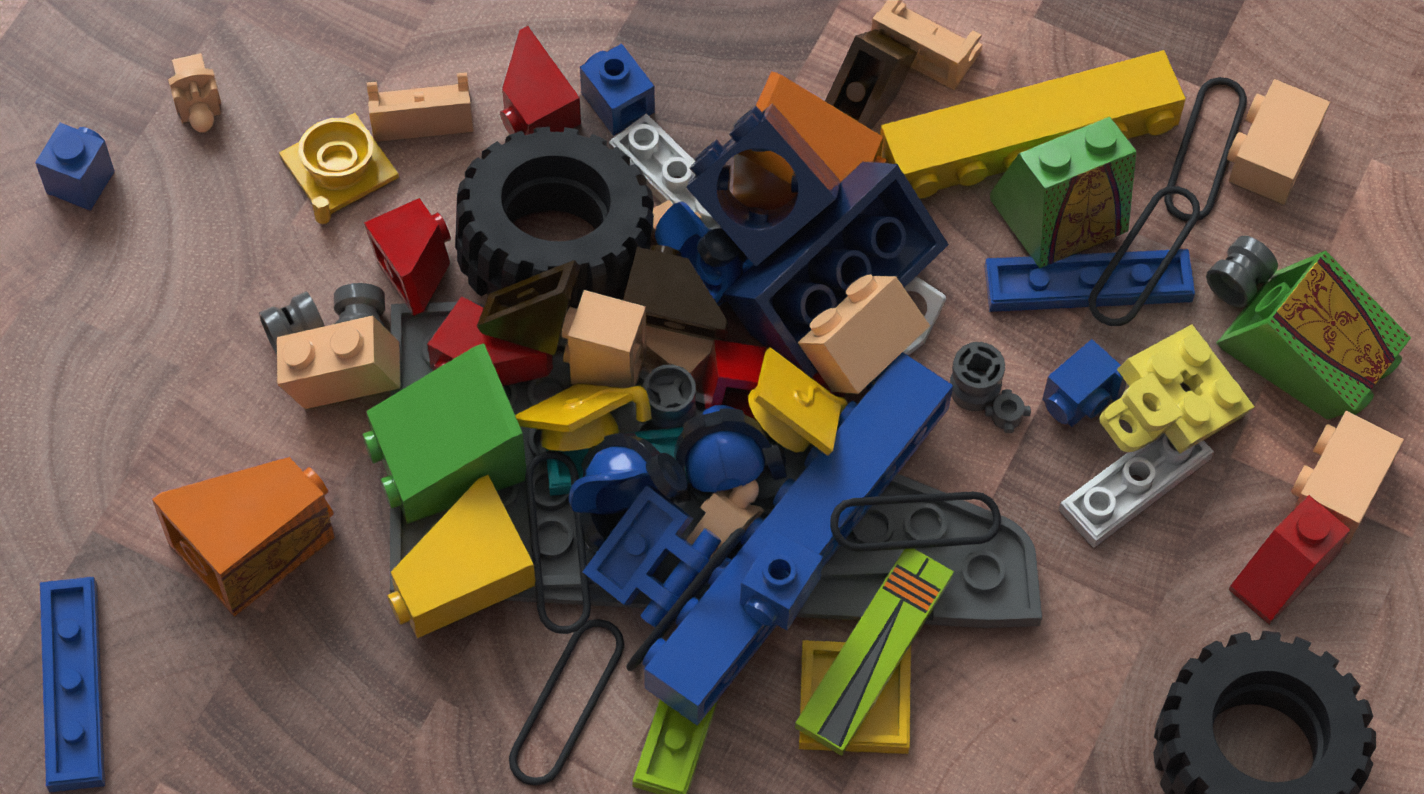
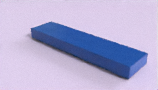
M1189 249L1178 250L1144 304L1193 302L1195 290ZM1169 250L1125 252L1099 292L1096 306L1134 305ZM1116 252L1073 254L1042 268L1037 266L1031 256L986 258L984 268L989 312L1089 307L1088 298Z
M94 577L40 582L46 787L49 793L105 786L97 582Z

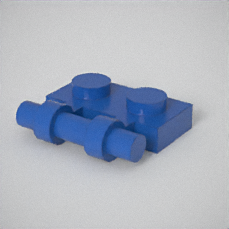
M646 485L585 567L583 573L623 605L630 606L640 591L646 594L652 600L640 616L656 628L696 575L709 562L710 556L722 540L713 532L704 528L693 544L689 543L681 535L694 518L653 486ZM670 551L681 561L663 584L652 575Z

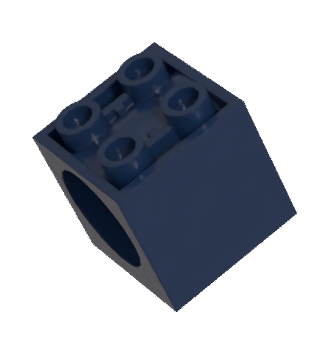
M773 103L764 111H761L757 106L751 108L733 125L734 129L729 133L732 138L727 143L722 145L716 139L694 158L695 162L689 168L693 175L686 186L690 193L755 266H758L831 204L837 197L840 184L838 177ZM749 149L756 152L772 151L783 157L792 167L794 172L792 174L791 192L797 194L787 204L776 209L765 210L748 207L738 201L729 189L731 165H725L726 162L734 155Z

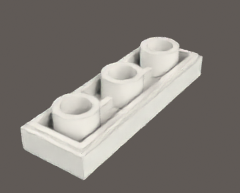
M647 114L643 115L609 141L610 149H614L617 146L631 158L630 166L636 164L641 169L647 179L646 185L661 203L670 200L672 204L683 201L693 212H698L701 215L702 222L707 228H721L686 188L693 175L689 168L695 162L694 159Z
M1163 433L1158 439L1134 452H1127L1060 503L1059 511L1087 542L1095 548L1211 460L1214 451L1203 440L1186 451L1179 453L1165 433ZM1131 475H1138L1142 477L1144 480L1137 481L1133 479Z

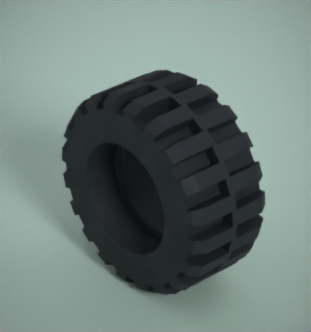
M550 127L535 128L533 134L524 135L523 131L508 135L503 145L498 141L482 151V159L478 157L468 166L465 171V179L460 182L457 192L455 249L457 250V262L461 272L468 277V284L481 297L485 294L489 296L492 292L576 260L581 268L571 307L578 308L584 290L623 300L637 247L650 250L654 200L651 189L646 185L647 179L641 169L636 164L630 166L631 158L617 146L614 149H610L607 147L605 139L591 134L590 138L581 136L578 129L564 127V132H550ZM555 210L576 215L591 224L595 230L574 240L547 241L526 234L517 228L513 222L533 212Z
M1263 631L1259 640H1251V635L1248 632L1233 634L1230 636L1226 647L1223 646L1222 642L1214 641L1202 648L1198 659L1190 658L1180 669L1176 682L1172 683L1157 720L1154 738L1158 742L1153 756L1155 768L1164 771L1160 785L1165 794H1359L1371 772L1373 762L1370 757L1376 749V731L1372 728H1367L1374 717L1369 701L1365 699L1357 700L1356 695L1361 686L1352 673L1342 676L1336 670L1339 663L1338 659L1327 651L1321 657L1308 650L1312 642L1297 636L1292 644L1280 641V632ZM1249 704L1267 706L1282 712L1291 718L1307 737L1313 755L1311 769L1306 775L1285 782H1267L1244 774L1226 759L1218 747L1213 732V724L1216 717L1232 707Z

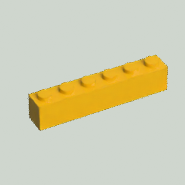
M1162 50L883 124L880 129V135L883 136L881 157L888 159L890 164H898L919 199L933 195L939 189L958 184L963 186L974 185L988 176L1006 172L1019 153L1107 117H1111L1127 139L1147 133L1151 135L1163 134L1174 126L1179 125L1186 98L1167 55Z

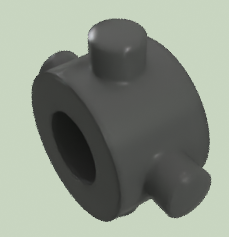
M1010 389L1002 390V394L995 399L993 406L985 407V416L992 417L994 424L1004 429L1005 433H1013L1014 428L1020 425L1023 416L1031 415V407L1024 406L1023 400L1018 395L1012 393Z

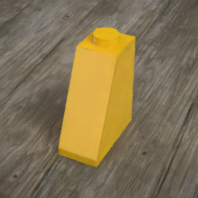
M489 475L479 478L391 571L395 592L388 594L387 597L398 623L402 625L409 621L416 637L420 638L535 586L534 564Z

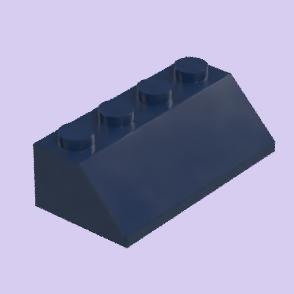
M863 161L840 182L837 197L831 204L758 266L753 264L723 293V296L751 336L767 349L771 347L812 378L818 371L798 342L811 331L809 326L815 317L828 309L836 308L847 297L846 290L848 287L866 275L896 276L905 288L949 244L898 164Z

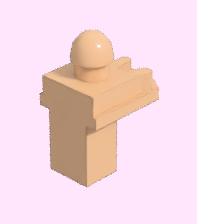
M201 53L173 59L175 75L168 80L177 113H180L182 123L190 122L193 129L205 133L213 126L214 116L221 114L219 107L221 100L213 69L205 68Z
M756 480L744 486L741 485L732 489L717 491L704 501L700 508L706 513L686 540L693 544L704 528L713 532L722 541L710 556L712 558L736 529L743 528L746 531L750 524L764 512L760 506L750 504V502L752 503L756 500L759 493V485Z

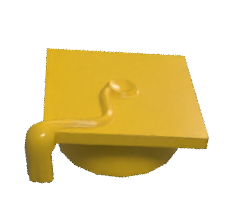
M356 113L345 118H330L317 122L305 131L298 143L279 152L280 158L312 202L315 220L320 224H327L331 219L332 213L399 178V173Z
M771 347L765 352L758 385L748 395L749 406L758 423L777 443L786 449L794 452H803L811 443L827 456L833 451L839 416L848 405L846 399L834 396Z
M579 383L515 415L520 427L542 429L541 446L554 451H574L591 448L601 443L605 436L619 433L618 425L610 412L630 401L636 404V420L646 422L652 419L649 397L646 389L641 386L617 388Z

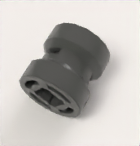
M1250 236L1238 237L1228 248L1226 260L1221 259L1217 261L1206 275L1207 283L1211 290L1224 302L1234 307L1242 308L1247 306L1257 293V285L1267 282L1278 269L1277 259L1272 251L1262 242Z
M351 283L336 289L334 292V312L339 316V320L335 324L373 315L385 327V324L380 320V316L385 311V292L380 287L366 283Z
M307 291L292 297L290 304L279 309L272 306L259 312L260 321L276 355L277 337L325 326L314 301Z
M971 342L962 346L956 353L950 377V383L953 385L951 397L961 408L969 411H983L986 406H993L995 399L1000 395L1005 373V359L1001 352L991 344Z
M671 364L661 365L653 369L646 376L643 388L647 391L652 419L646 421L649 427L653 430L682 428L684 423L695 417L696 384L691 373L683 367Z

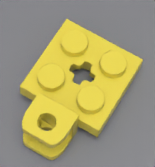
M1191 324L1128 358L1117 369L1129 387L1124 391L1122 398L1111 403L1101 413L1099 420L1120 450L1124 452L1137 451L1154 442L1165 433L1177 451L1182 453L1241 419L1255 406L1211 350L1208 343ZM1184 382L1191 391L1185 392L1180 384ZM1119 419L1125 420L1130 424L1132 433L1122 429Z

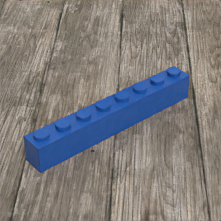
M902 352L866 386L868 392L859 404L851 401L844 408L839 416L833 451L827 456L815 446L811 449L804 463L807 468L796 481L789 478L784 482L774 497L773 505L775 507L766 519L756 518L745 531L741 539L743 547L732 560L726 557L722 564L714 569L708 581L711 587L700 600L693 597L682 608L676 619L677 629L667 641L660 638L651 646L642 662V665L645 666L644 685L647 691L698 726L777 626L774 623L772 626H766L757 622L746 613L744 606L740 605L741 582L773 532L776 530L823 556V568L840 547L833 537L830 528V520L834 508L843 500L879 497L948 411L953 390L951 383ZM872 505L852 506L841 512L838 527L845 539Z

